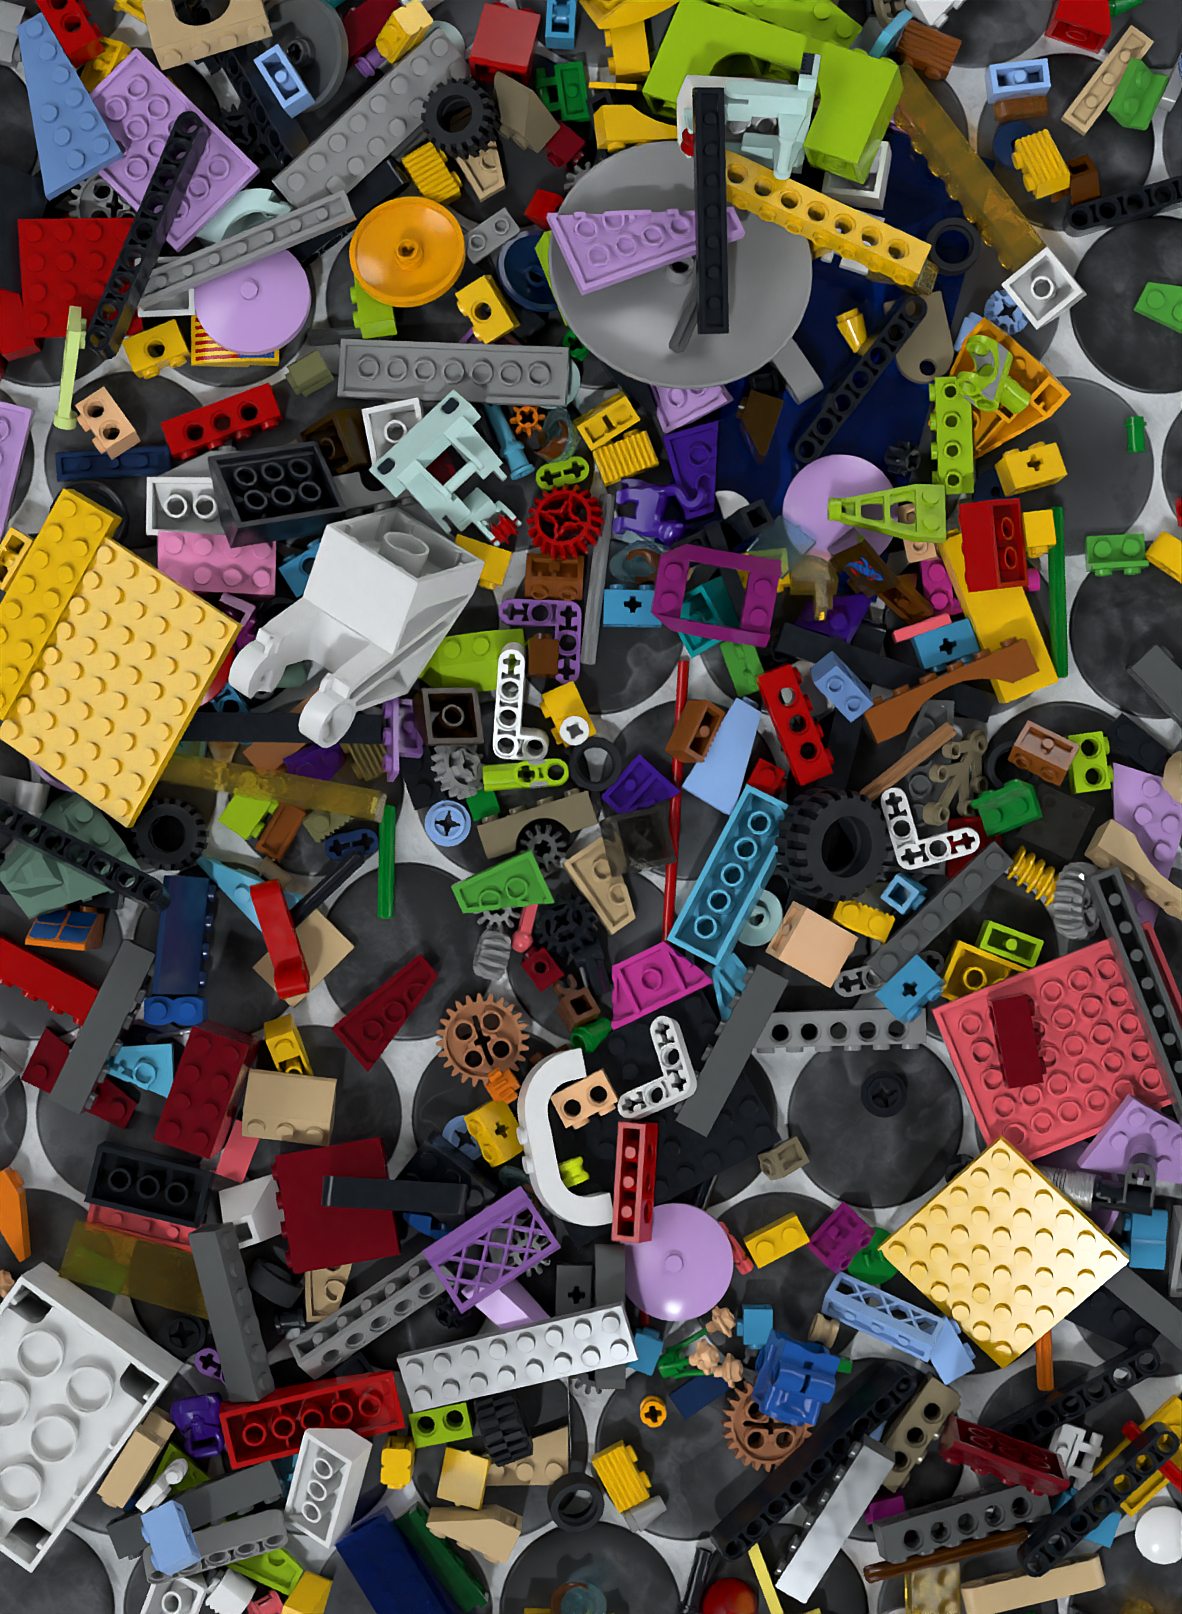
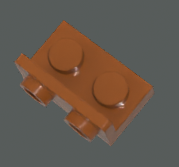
M527 553L525 598L581 601L583 594L584 556H579L577 560L572 555H569L567 561H563L560 555L554 560L551 559L550 554Z
M1027 720L1013 745L1008 761L1014 763L1020 769H1026L1040 776L1047 782L1060 786L1079 751L1080 745Z

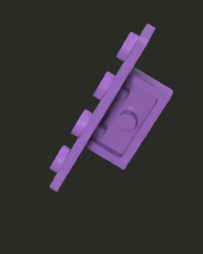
M399 697L385 701L382 705V717L386 718V727H384L382 733V744L386 745L387 750L383 757L382 770L387 772V782H393L399 774V757L421 758L423 755V739L415 728L412 700L399 699Z

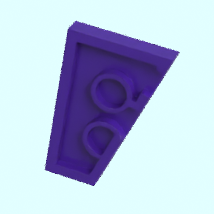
M719 420L663 436L675 484L682 486L691 499L696 497L697 491L701 487L705 489L707 494L704 505L699 509L688 510L682 507L686 521L714 513Z

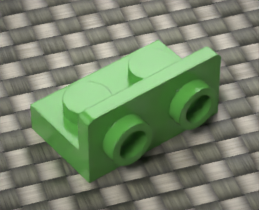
M1131 58L1107 111L1122 127L1146 130L1169 82V78L1166 75L1154 74L1141 59Z
M1144 533L1086 536L1084 538L1086 572H1095L1096 577L1113 575L1112 571L1123 570L1124 575L1141 574V569L1149 567V560L1145 559Z
M727 641L721 643L719 647L738 697H744L759 691L754 676L763 673L764 670L755 646Z

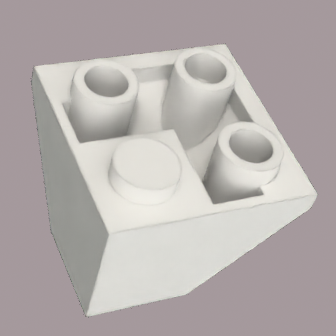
M272 1174L219 1191L223 1223L233 1222L239 1249L282 1233L280 1222L285 1221L283 1209L278 1210L276 1192H280L277 1180H273Z

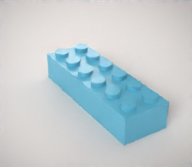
M748 784L746 785L666 940L720 968H724L778 864L775 854L778 852V846H775V836H779L780 829H777L779 821L784 820L786 816L783 813L789 806L788 804Z

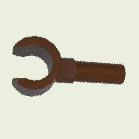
M564 1044L546 1056L538 1050L528 1061L534 1067L545 1057L567 1050L569 1047L567 1044Z

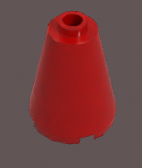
M733 1577L721 1578L715 1581L713 1585L706 1589L702 1597L701 1607L703 1608V1614H758L759 1612L758 1600L754 1591L744 1581Z

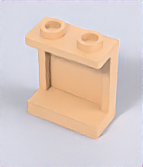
M793 901L783 918L778 932L769 943L765 952L831 988L834 981L838 979L847 957L853 952L859 937L809 908Z

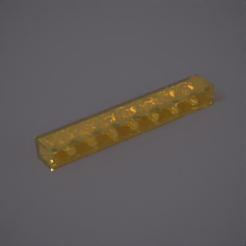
M907 61L899 66L904 90L893 113V120L896 126L901 131L905 130L915 151L918 154L923 153L929 161L928 167L936 177L940 176L947 185L945 188L949 196L953 200L960 202L964 208L963 213L969 222L976 223L982 231L980 235L988 246L995 248L999 254L998 259L1002 266L1007 270L1010 269L1014 274L1047 247L909 63Z
M177 752L173 753L158 780L175 785L376 823L382 822L387 795L379 790Z

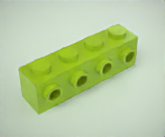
M957 376L934 377V383H929V401H935V413H930V430H936V442H931V460L937 459V471H932V485H945V495L974 493L971 403L955 386Z

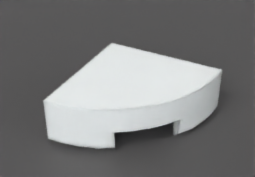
M732 491L715 492L724 519L738 509L749 505L747 500L738 493Z

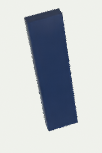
M169 445L131 447L113 460H111L106 452L101 454L98 450L55 452L58 482L159 476L173 469L172 453Z

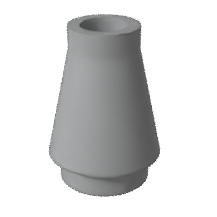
M657 1495L622 1512V1515L631 1532L635 1533L638 1530L642 1532L667 1509L661 1497Z

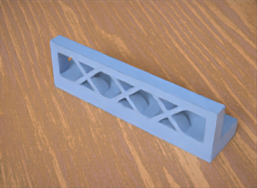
M841 1271L835 1276L829 1287L821 1313L927 1363L946 1321ZM841 1282L852 1287L854 1293L845 1295L836 1290ZM874 1297L879 1300L881 1306L870 1307L866 1305L864 1298ZM897 1309L904 1311L907 1319L898 1320L892 1316L890 1311ZM927 1322L936 1327L932 1335L920 1330L917 1323Z

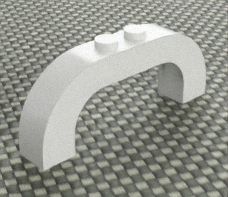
M572 1048L545 1057L526 1076L518 1096L517 1114L520 1127L516 1129L517 1138L520 1145L524 1146L525 1156L522 1157L524 1171L526 1174H529L531 1185L537 1198L549 1212L562 1220L585 1226L605 1225L612 1223L613 1219L610 1193L601 1191L577 1196L564 1186L559 1174L548 1118V1102L554 1090L567 1081L587 1077L581 1048Z

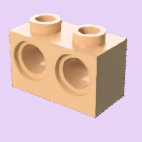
M104 386L75 405L80 414L76 417L77 421L85 432L88 430L92 431L95 438L91 439L101 454L106 452L111 460L140 442L135 429ZM98 410L104 411L101 416L92 417L94 412ZM119 432L117 438L113 440L107 439L111 433Z
M603 1068L555 1092L550 1097L565 1128L572 1125L574 1129L589 1123L588 1117L596 1112H599L600 1116L614 1110L616 1108L614 1103L619 1100ZM602 1086L605 1088L607 1098L601 1102L595 1101L591 1097V1089L593 1087ZM573 1099L580 1103V1113L577 1115L567 1113L565 1103L568 1100Z

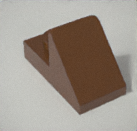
M916 573L896 576L901 581L898 586L876 595L909 625L916 624L933 615L934 606L915 589Z

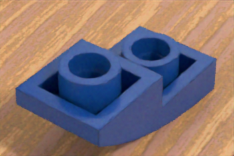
M403 1212L402 1218L408 1224L434 1239L439 1240L452 1231L441 1221H438L437 1225H432L433 1215L429 1212Z

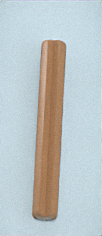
M945 722L863 788L859 794L866 795L873 802L954 737L957 733L954 727L949 722Z

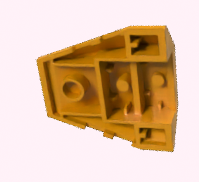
M983 317L964 339L949 376H957L958 373L963 371L975 373V364L969 355V351L966 349L968 338L972 335L987 336L1001 344L1013 355L1008 375L1031 395L1028 406L1017 414H1013L1001 403L997 410L991 412L980 410L971 403L973 461L1051 417L1071 395L1051 371L1008 333L986 317Z

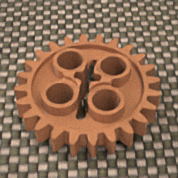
M480 992L477 994L476 1001H473L467 995L465 1005L458 1000L455 1002L457 1011L450 1008L446 1010L451 1018L440 1019V1022L446 1027L436 1031L437 1034L444 1036L442 1040L436 1042V1045L444 1046V1050L438 1054V1057L447 1056L448 1060L443 1066L446 1068L453 1065L454 1070L451 1076H455L460 1072L463 1074L461 1082L464 1083L470 1077L472 1078V1085L475 1087L479 1079L483 1080L484 1086L489 1083L488 1074L498 1067L502 1072L510 1068L514 1071H519V1067L515 1062L516 1060L525 1062L526 1058L520 1054V1051L529 1050V1046L523 1044L522 1040L530 1038V1034L521 1032L528 1024L518 1023L517 1020L521 1017L522 1012L513 1015L511 1012L514 1007L513 1003L507 1007L503 1006L504 997H501L496 1003L494 1002L493 993H490L487 1000H483ZM490 1013L496 1014L500 1019L499 1026L495 1029L487 1028L484 1024L485 1015ZM474 1015L479 1019L483 1035H489L491 1038L487 1042V1047L492 1056L493 1064L488 1063L483 1045L481 1043L476 1044L475 1042L479 1037V1033L472 1018ZM461 1023L469 1024L472 1028V1036L467 1039L459 1037L456 1031L457 1026ZM497 1041H505L509 1045L510 1050L507 1055L498 1056L495 1054L493 1046ZM475 1050L481 1054V1064L478 1066L468 1064L466 1055L469 1051Z
M757 1376L754 1377V1385H755ZM745 1380V1390L741 1391L735 1387L734 1390L738 1397L736 1399L727 1398L728 1402L732 1405L731 1408L722 1409L728 1415V1419H723L720 1423L728 1427V1429L721 1434L724 1438L730 1439L725 1444L729 1450L735 1448L732 1455L736 1459L742 1457L741 1462L745 1466L749 1465L752 1461V1467L756 1471L763 1464V1468L770 1472L772 1464L777 1468L782 1461H785L804 1442L805 1438H809L812 1435L807 1428L815 1425L804 1423L800 1427L780 1424L782 1421L769 1417L759 1410L757 1413L750 1415L748 1412L749 1407L755 1403L751 1399L754 1385ZM769 1418H771L774 1422H776V1423H768L767 1428H765V1427L761 1424V1423H767L768 1420H769ZM744 1421L756 1422V1423H751V1424L743 1425V1422H744ZM786 1431V1440L783 1443H776L777 1435L780 1432ZM752 1432H759L758 1440L755 1443L749 1444L747 1441L748 1436Z

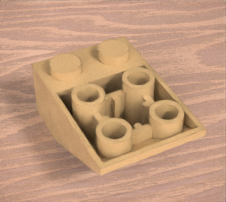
M497 1504L482 1505L481 1510L467 1506L431 1507L426 1527L430 1528L429 1531L437 1537L446 1538L447 1536L456 1540V1544L465 1550L472 1551V1549L484 1553L483 1557L490 1562L498 1564L501 1561L506 1564L521 1533L523 1516Z

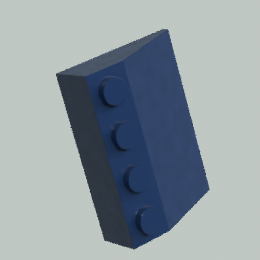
M164 875L163 885L170 891L172 901L167 909L160 912L152 994H199L202 992V988H206L208 971H204L205 959H209L211 943L207 942L208 930L212 931L214 914L210 913V903L215 902L217 886L212 884L213 880L211 878Z

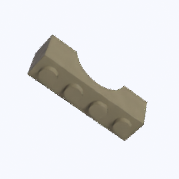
M578 787L564 792L565 798L554 801L553 796L536 801L537 807L528 810L525 805L510 809V816L499 819L498 814L482 818L483 824L477 826L487 859L516 851L517 840L523 828L538 819L556 820L563 824L570 833L598 824L588 791L582 792L581 788Z

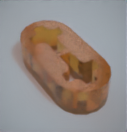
M1046 96L1007 99L993 104L995 121L1000 122L1035 118L1049 113Z

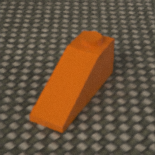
M10 1166L0 1171V1231L18 1261L21 1262L31 1256L26 1192L22 1186L24 1185L22 1176L17 1170L13 1171Z

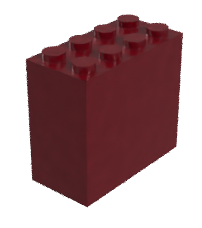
M206 1020L193 1025L153 1140L207 1159H211L223 1150L228 1141L247 1086L250 1068L253 1069L263 1038L212 1020Z
M383 1137L275 1156V1162L271 1163L273 1180L279 1181L280 1192H276V1202L278 1210L283 1209L285 1221L280 1222L283 1239L288 1238L290 1250L285 1251L288 1269L293 1268L294 1274L390 1257L402 1253L395 1210L321 1206L323 1176L390 1180Z

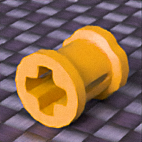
M650 1395L642 1400L640 1404L642 1422L649 1427L662 1425L666 1419V1406L660 1397ZM650 1406H655V1409L658 1410L657 1416L651 1417L649 1412Z

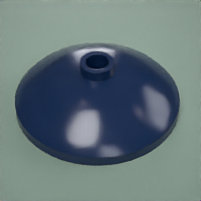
M527 230L520 232L517 236L509 239L499 253L497 273L500 283L515 302L527 309L539 312L558 310L559 308L535 250L545 231ZM530 277L535 278L538 283L532 281Z

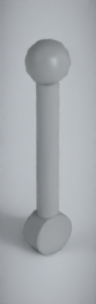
M192 1027L162 1034L149 1033L146 1036V1041L150 1044H155L161 1039L189 1034Z

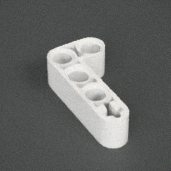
M516 642L508 643L502 648L498 661L493 750L497 756L503 759L540 760L547 754L549 737L541 729L522 727L527 654L525 648ZM510 654H515V659H517L514 671H509ZM512 681L517 684L518 690L509 692L503 687V684ZM509 709L515 712L516 717L508 720L502 716L501 712ZM507 737L513 740L514 745L504 747L499 740ZM538 740L543 744V747L535 750L528 745V742Z

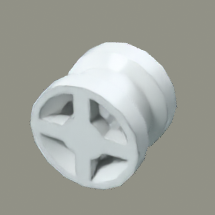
M579 716L568 717L560 727L561 738L569 745L582 744L589 735L588 723Z

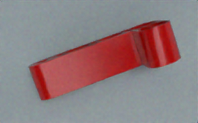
M279 878L251 885L249 887L250 894L274 968V983L279 999L284 1000L310 992L311 980Z

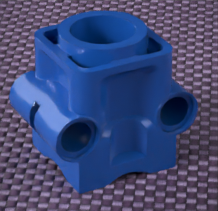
M771 1329L766 1346L761 1349L756 1360L755 1371L758 1373L751 1399L759 1405L758 1410L761 1413L776 1420L800 1427L804 1423L816 1425L823 1403H829L834 1394L836 1385L834 1377L841 1358L835 1354H829V1349L823 1345L811 1341L799 1342L790 1338L786 1333Z

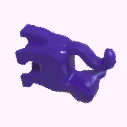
M622 478L623 490L617 491L616 503L619 505H626L628 502L636 503L634 516L613 518L612 532L624 535L629 530L643 537L659 538L670 549L673 543L683 539L685 529H690L691 525L675 519L664 521L669 496L674 495L682 507L688 510H697L706 501V491L702 487L699 488L696 497L691 499L682 486L674 483L666 485L649 484L639 479Z

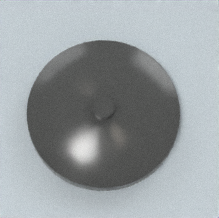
M271 0L265 6L273 36L255 41L253 44L259 55H262L277 44L282 48L316 102L301 113L317 110L329 102L336 94L346 73L349 52L344 25L334 8L325 0Z

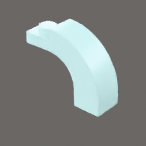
M256 188L240 191L196 237L206 248L295 209L291 204L281 201L273 190Z

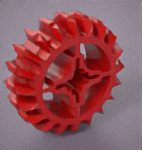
M564 483L562 490L559 491L558 487L553 485V493L548 494L547 491L543 490V500L534 498L537 508H529L528 512L532 517L526 519L528 527H531L527 532L529 537L533 538V545L540 547V552L543 555L550 552L551 559L555 560L560 554L562 560L567 561L569 554H572L574 559L578 560L579 551L582 550L585 554L589 553L587 545L597 546V541L594 537H601L603 534L599 528L605 524L604 519L600 517L603 515V510L598 506L597 498L591 497L589 490L586 489L581 492V488L577 484L570 490L569 485ZM562 505L561 508H559V509H557V510H553V509H555L556 507ZM577 505L587 511L586 523L576 517ZM545 522L554 527V539L545 535ZM577 534L576 537H574V538L568 540L569 537H571L572 535Z

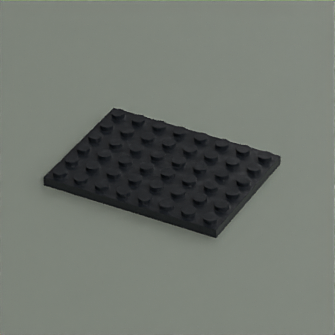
M702 989L609 1033L593 1052L582 1054L586 1075L588 1076L603 1068L619 1099L623 1094L664 1076L650 1031L652 1022L660 1016H666L678 1022L693 1070L700 1072L705 1064L701 1060L708 1044L714 1046L719 1037L714 1034L719 1021ZM664 1024V1030L661 1031V1034L667 1036L666 1030L670 1029V1027ZM673 1049L668 1054V1062L671 1065H674L679 1060L677 1049ZM744 1068L707 1137L675 1121L678 1115L674 1112L677 1103L641 1119L632 1120L620 1115L618 1102L614 1103L616 1107L614 1110L600 1116L599 1112H596L588 1117L589 1123L574 1129L572 1125L565 1128L552 1100L549 1099L548 1118L557 1164L581 1156L583 1159V1170L588 1172L590 1177L588 1180L567 1189L577 1196L601 1191L608 1192L611 1196L612 1207L614 1202L618 1122L643 1121L658 1123L653 1207L663 1204L782 1140ZM525 1078L519 1081L521 1086ZM680 1078L681 1084L678 1085V1088L683 1089V1084L687 1082L685 1079ZM580 1079L567 1081L561 1084L554 1090L552 1094L577 1082ZM595 1086L591 1089V1097L598 1102L604 1101L607 1098V1091L602 1086ZM521 1087L516 1090V1092L518 1093V1096H519V1092H520ZM660 1087L655 1088L652 1092L651 1097L654 1103H658L663 1097V1091ZM517 1098L509 1103L508 1106L519 1124ZM571 1099L565 1103V1110L571 1115H577L581 1111V1105L578 1101ZM631 1101V1102H632V1105H631L630 1107H628V1110L634 1112L633 1107H634L635 1105H638V1104H640V1103H642V1104H645V1103H644V1101H641V1102ZM562 1220L576 1249L612 1231V1223L599 1226H585Z

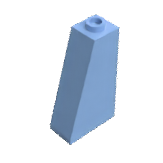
M745 696L742 700L739 698L734 700L726 716L723 718L721 726L718 727L719 731L716 732V737H713L714 742H711L712 746L709 747V752L706 753L707 757H704L705 762L696 763L682 785L683 789L729 817L738 802L762 713L757 710L759 705Z

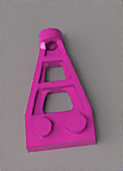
M942 558L920 561L922 595L934 606L933 615L927 618H933L944 613H949V616L963 613L959 600L953 596L952 583ZM1038 568L1027 569L1029 586H1022L1024 592L1039 591Z

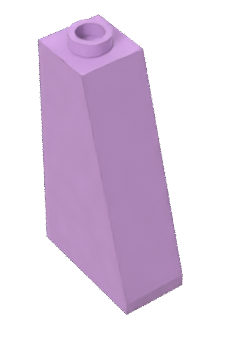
M485 1269L481 1282L492 1284L497 1281L500 1269ZM516 1278L475 1305L501 1329L550 1318ZM467 1285L461 1292L470 1299L473 1297L475 1286Z

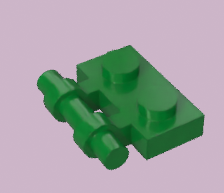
M582 61L554 65V77H546L545 68L534 70V91L537 92L538 98L552 116L554 114H561V120L564 124L590 121L585 101L588 97ZM557 88L559 102L550 103L549 90Z

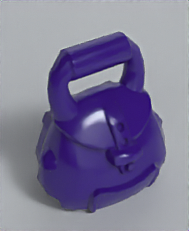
M219 1392L183 1398L172 1403L170 1410L172 1423L182 1432L185 1449L196 1460L220 1455L224 1448L225 1439L219 1418L220 1403L225 1401ZM214 1436L218 1444L193 1448L194 1440H203Z

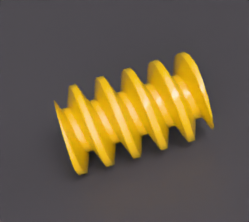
M1022 845L1011 857L1014 863L1008 868L1007 879L1009 880L1017 875L1016 886L1019 887L1025 882L1028 883L1025 892L1028 894L1036 889L1035 899L1038 900L1046 896L1044 906L1047 907L1054 902V892L1056 891V882L1059 881L1060 872L1053 876L1055 868L1049 866L1044 869L1045 860L1043 859L1034 863L1036 854L1031 852L1025 856L1026 847Z

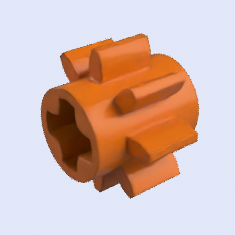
M515 406L513 407V411L517 415L510 419V424H518L515 431L517 435L524 431L527 432L528 438H531V432L535 429L538 432H542L539 421H544L546 418L543 414L538 415L537 412L540 406H524L520 409ZM532 414L534 423L527 422L524 425L522 415L528 417Z
M498 1067L488 1074L490 1082L485 1087L496 1103L504 1100L508 1105L518 1098L516 1090L521 1085L510 1069L502 1072Z

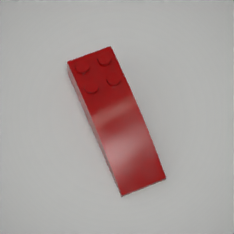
M392 1370L336 1377L275 1389L259 1401L230 1403L229 1400L221 1402L219 1408V1418L232 1470L299 1454L304 1431L308 1428L350 1429L363 1438L405 1428Z

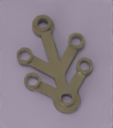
M974 729L965 733L962 741H947L943 745L942 754L945 758L957 759L961 753H964L960 762L947 765L934 764L931 766L929 771L931 781L943 783L948 777H952L939 801L928 802L925 805L923 819L926 824L940 826L948 821L950 815L948 806L957 789L959 793L958 814L966 817L974 815L976 809L972 808L970 802L973 800L969 799V767L971 766L972 770L970 790L973 793L985 792L989 786L988 779L982 776V755L988 746L983 731Z

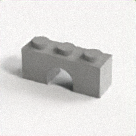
M360 472L333 477L347 510L346 518L363 515L362 511L373 508L374 512L389 509L392 504L402 503V506L418 504L407 489L397 497L390 493L386 487L380 491L366 489Z

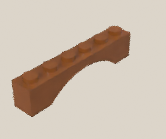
M1016 636L1010 637L1000 642L1001 648L990 652L989 648L983 649L973 654L974 660L965 664L962 660L956 661L946 666L947 672L937 676L935 672L919 678L920 684L910 688L908 684L892 690L894 695L883 700L882 696L872 699L874 705L862 714L874 741L880 743L905 732L910 720L919 708L934 694L948 686L966 680L981 678L1014 683L1039 672L1040 670L1026 639L1021 638L1017 640Z

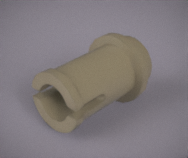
M266 856L256 868L260 872L258 875H263L268 880L279 878L284 890L293 877L274 863V858L270 859Z

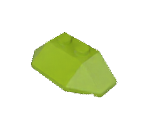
M523 629L491 630L444 637L419 675V678L432 688H477L478 692L497 690L498 661L502 648L511 642L519 643L525 648ZM510 654L509 671H514L517 659H515V654Z

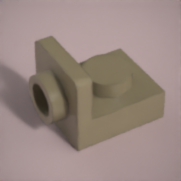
M797 1136L791 1137L771 1150L758 1155L761 1170L771 1181L784 1178L810 1162Z

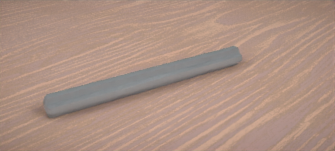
M601 494L599 499V507L603 510V515L600 517L604 519L605 524L599 527L603 532L602 536L595 537L597 546L593 548L580 662L588 665L595 664L615 504V496L611 494Z

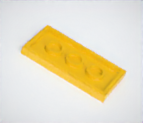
M1173 1394L1139 1428L1144 1431L1154 1422L1167 1424L1180 1441L1178 1451L1170 1459L1182 1471V1401ZM1168 1434L1160 1436L1157 1444L1164 1443L1167 1440ZM1128 1438L1121 1442L1091 1470L1093 1477L1131 1443ZM1144 1455L1139 1456L1136 1459V1464L1144 1462L1146 1457ZM1157 1470L1120 1504L1121 1508L1132 1517L1170 1481ZM1125 1475L1117 1476L1114 1484L1122 1482Z

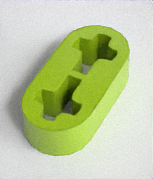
M578 456L543 465L536 473V483L541 490L553 492V485L548 486L546 481L541 482L540 480L545 476L544 472L550 471L551 475L561 473V477L553 479V485H556L559 490L563 488L564 483L568 484L569 487L581 484L588 478L589 465L585 459ZM573 463H577L579 467H584L585 469L581 471V477L578 478L574 474L564 475V472L571 470Z

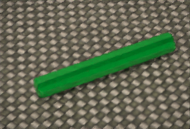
M394 805L380 806L377 916L380 919H391L394 913L396 807Z

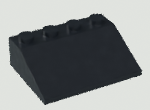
M0 164V290L22 295L18 219H44L49 200L45 196L42 179Z
M317 440L208 456L207 460L220 522L230 548L324 533L327 524L343 521L347 511Z

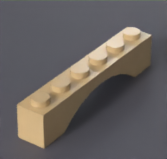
M1113 819L1098 827L1084 855L1100 868L1118 866L1125 884L1140 892L1141 896L1145 899L1151 900L1162 907L1167 914L1182 921V889L1169 882L1150 863L1141 849L1135 834Z

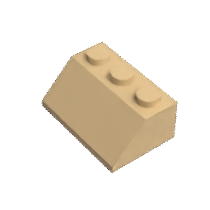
M250 1068L243 1107L242 1136L329 1146L334 1127L337 1079Z

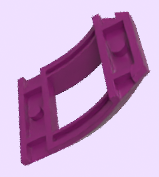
M685 544L660 554L650 612L671 631L766 648L771 636L769 632L779 576L781 577V560L716 550L691 544ZM690 561L749 571L739 628L680 617Z

